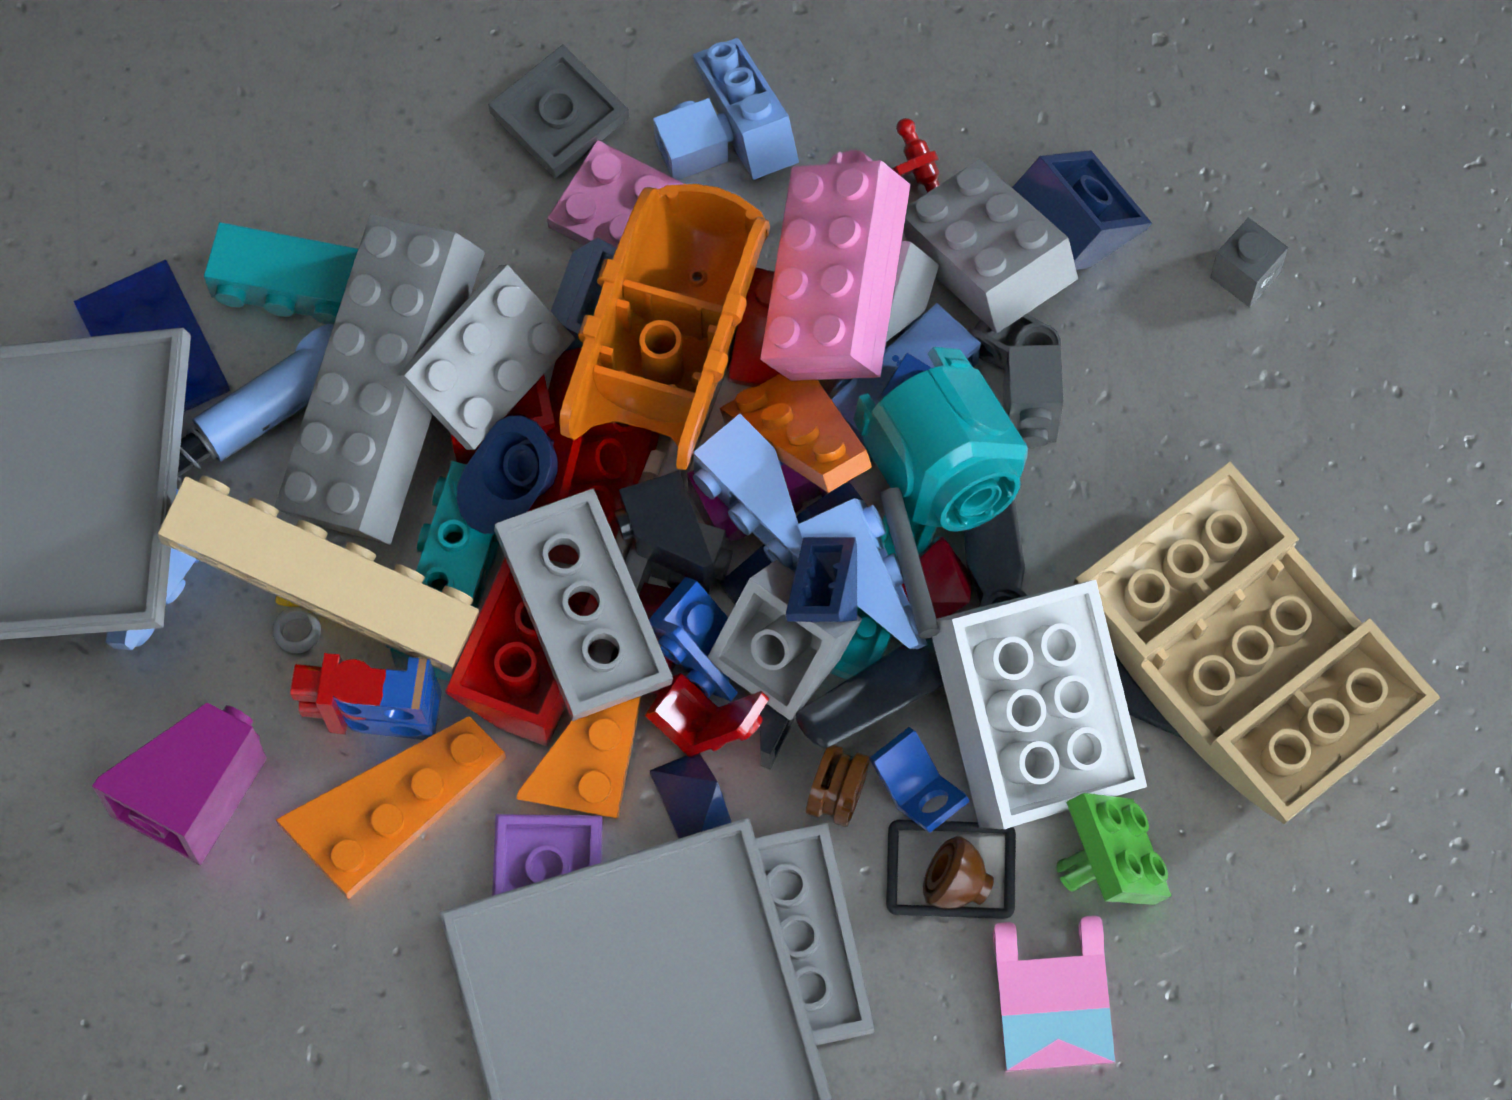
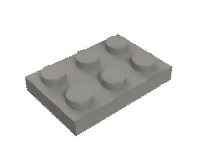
M508 264L499 265L397 376L466 450H475L494 424L507 415L570 346L575 338Z

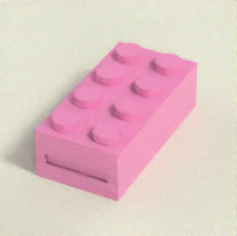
M850 150L843 153L839 151L827 164L795 166L791 169L760 358L791 381L881 377L910 184L883 161H873L860 150Z

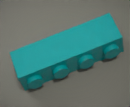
M219 222L204 273V279L210 296L226 306L242 307L244 304L264 307L266 311L277 316L290 317L295 313L311 316L319 323L325 325L334 324L358 248Z

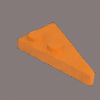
M642 696L571 721L519 789L517 799L619 819Z

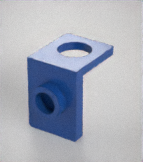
M911 727L905 729L869 758L896 808L928 833L935 830L970 802L968 796L939 774L917 732ZM936 796H948L947 802L940 809L930 813L922 812L923 806L930 799Z

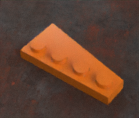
M780 373L757 387H750L741 391L734 400L719 408L725 425L738 414H741L775 448L779 461L828 493L872 468L867 450L818 380L791 381Z
M468 716L276 819V822L349 900L506 759V755L493 739Z

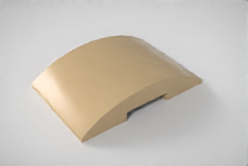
M1228 462L1076 577L1073 583L1078 584L1096 580L1113 651L1164 718L1228 783L1267 814L1285 824L1441 697L1370 618L1362 623L1294 547L1299 540L1295 533L1231 462Z

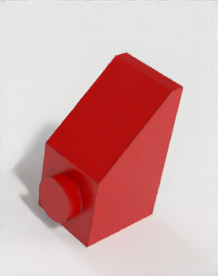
M755 268L745 298L747 305L742 320L737 326L728 382L757 387L780 374L760 359L775 271Z

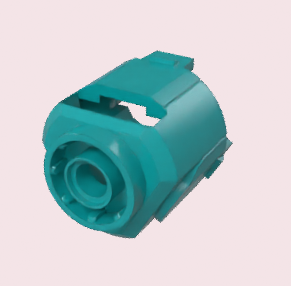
M933 347L928 352V356L934 368L923 371L904 381L889 392L877 405L868 393L859 396L853 421L865 441V447L890 488L900 489L906 512L913 522L943 527L948 531H965L990 521L1012 503L1020 490V477L1028 457V447L981 372L972 367L962 351L953 348Z

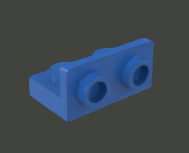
M685 577L651 616L649 622L654 634L659 639L658 643L663 655L673 663L681 664L689 673L686 677L707 698L715 695L732 701L738 692L728 682L730 678L719 671L708 658L728 617L698 581Z

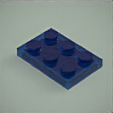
M166 259L74 301L90 337L184 328L191 335L184 412L231 391Z

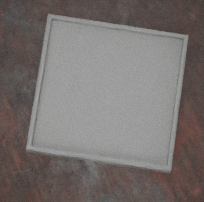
M184 328L0 346V640L164 627L171 547L160 542L158 532L176 497L191 335Z
M749 818L439 912L489 1100H832Z

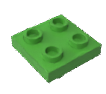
M1082 793L1066 802L1084 847L1080 852L1057 862L1058 873L1066 870L1070 872L1060 877L1061 882L1069 891L1074 892L1080 889L1081 886L1096 879L1104 901L1155 905L1172 896L1166 883L1168 880L1166 865L1162 858L1153 850L1147 835L1149 830L1147 817L1141 807L1134 802V799Z

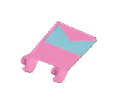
M1085 916L1081 918L1078 925V935L1082 956L1018 960L1015 924L1011 922L996 924L992 935L997 969L1006 1072L1115 1063L1102 919L1099 916Z

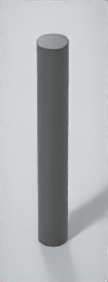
M889 488L881 492L880 498L918 635L920 638H931L940 632L901 491L899 488Z

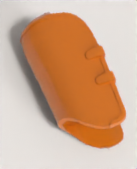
M701 184L666 185L660 189L645 187L641 191L613 259H604L597 279V283L602 287L594 315L584 316L578 333V339L583 345L561 408V435L575 440L593 426L610 422H620L645 428L671 437L678 446L676 468L678 470H687L717 383L723 378L728 363L727 352L735 328L742 320L747 305L745 298L763 244L770 233L769 221L764 218L760 210L736 194L718 187ZM700 277L701 280L695 281L693 278Z

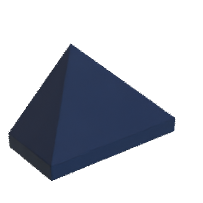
M803 537L786 609L787 622L857 621L856 537Z
M700 753L690 757L686 755L649 770L678 839L732 823L718 781Z

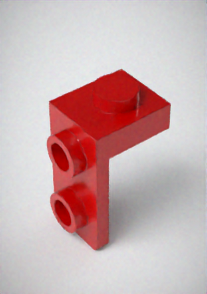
M679 673L672 676V684L663 687L644 715L690 757L710 749L717 751L726 743L737 739L740 741L748 739L761 725L763 718L759 714L769 701V698L760 691L718 707L685 675Z

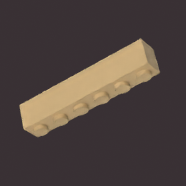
M202 475L199 482L185 476L158 532L162 544L413 658L430 659L433 667L452 674L478 619L479 609L471 606L472 597L449 586H444L442 592L424 585L422 582L425 577L404 565L396 564L393 570L374 562L375 553L358 544L347 542L345 548L327 541L325 538L328 533L312 523L298 520L296 526L283 521L277 518L279 510L261 500L250 498L246 504L228 496L231 489L215 479Z

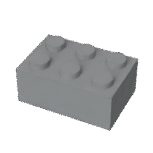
M980 159L907 206L903 228L906 241L912 242L939 264L936 278L996 334L1078 280L1069 238Z

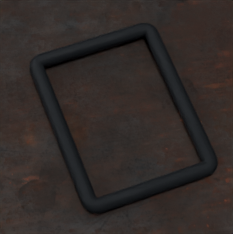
M899 819L891 822L888 828L886 906L890 913L907 916L1006 919L1013 915L1015 910L1016 832L1014 827L1007 829L979 828L978 822L945 821L933 830L1005 834L1004 908L958 907L946 909L927 905H897L899 830H926L913 820Z

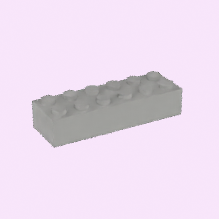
M372 214L369 215L274 506L277 510L316 526L391 545L433 415L397 375L471 296L485 253L484 250L455 232Z

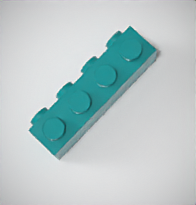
M452 461L447 478L440 476L434 488L432 506L437 508L432 523H424L421 528L417 542V553H421V557L416 571L425 577L422 584L442 592L444 586L455 588L472 597L471 606L479 609L500 543L496 534H483L469 527L460 515L456 500L457 487L467 464ZM386 645L387 648H390L395 667L407 670L408 658L411 656ZM433 667L436 674L435 677L450 681L454 670L452 674Z

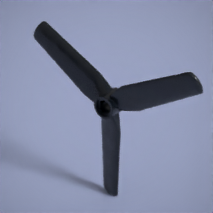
M1014 499L1004 511L990 521L964 531L965 561L980 601L978 608L1027 596L1021 590L1025 563ZM932 637L925 638L928 645L919 649H909L902 644L797 711L795 715L796 722L803 734L819 747L828 748L944 686ZM1114 653L1129 715L1182 738L1149 700Z

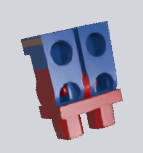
M324 653L322 667L295 664L290 695L293 700L299 701L301 717L323 719L330 733L345 735L348 726L353 731L363 734L425 740L436 734L442 690L437 677H435L436 674L430 659L409 657L407 671L371 668L361 660L349 659L343 661L340 654Z

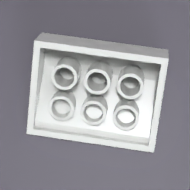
M1096 580L991 604L937 619L940 632L932 637L979 828L1007 829L1067 811L1069 808L1066 802L1082 793L1118 796L1147 787Z

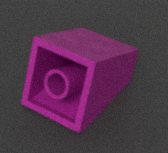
M207 702L100 775L92 787L110 817L201 866L263 767L267 757L259 742L260 736L251 726L253 720L249 716L230 705H226L221 710Z

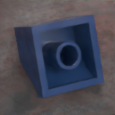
M1092 150L1039 156L1012 187L1069 238L1076 270L1091 268L1147 230L1152 224Z

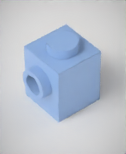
M709 98L699 102H682L673 107L670 112L653 118L655 142L672 178L680 180L728 162V142L734 140L731 126L724 113L716 114Z

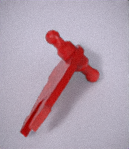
M903 118L898 121L896 129L897 133L904 140L905 147L903 152L907 161L895 166L892 170L901 177L913 173L917 183L923 185L928 193L940 185L937 180L940 172L935 163L939 158L935 150L930 152L926 141L919 139L915 131V123L909 118Z

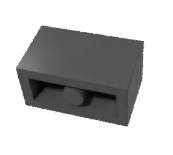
M1061 345L1008 346L1003 382L1004 410L1028 448H1039L1047 445L1048 442L1057 441L1063 408Z

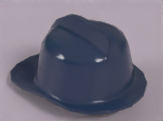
M507 416L497 421L485 436L482 444L465 467L457 487L456 500L460 515L469 527L483 534H495V523L528 512L536 498L546 493L553 485L558 472V458L553 447L554 440L547 436L537 422L525 416Z

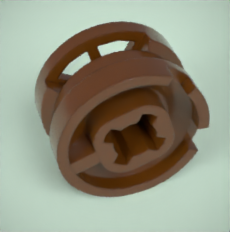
M835 744L826 748L812 784L806 806V814L817 818L825 814L833 817L834 824L848 827L865 783L870 765V756L858 752L854 756L844 754L843 747Z

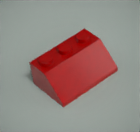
M504 558L445 691L447 695L497 728L548 747L566 704L507 560ZM587 592L575 593L568 600L571 611L580 616L591 615L598 609L596 598ZM593 642L588 647V653L591 649Z

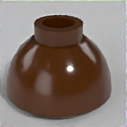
M955 836L945 841L933 856L924 877L923 895L927 904L938 908H958L970 902L980 905L989 896L993 887L994 877L986 873L984 861L979 851L962 836Z

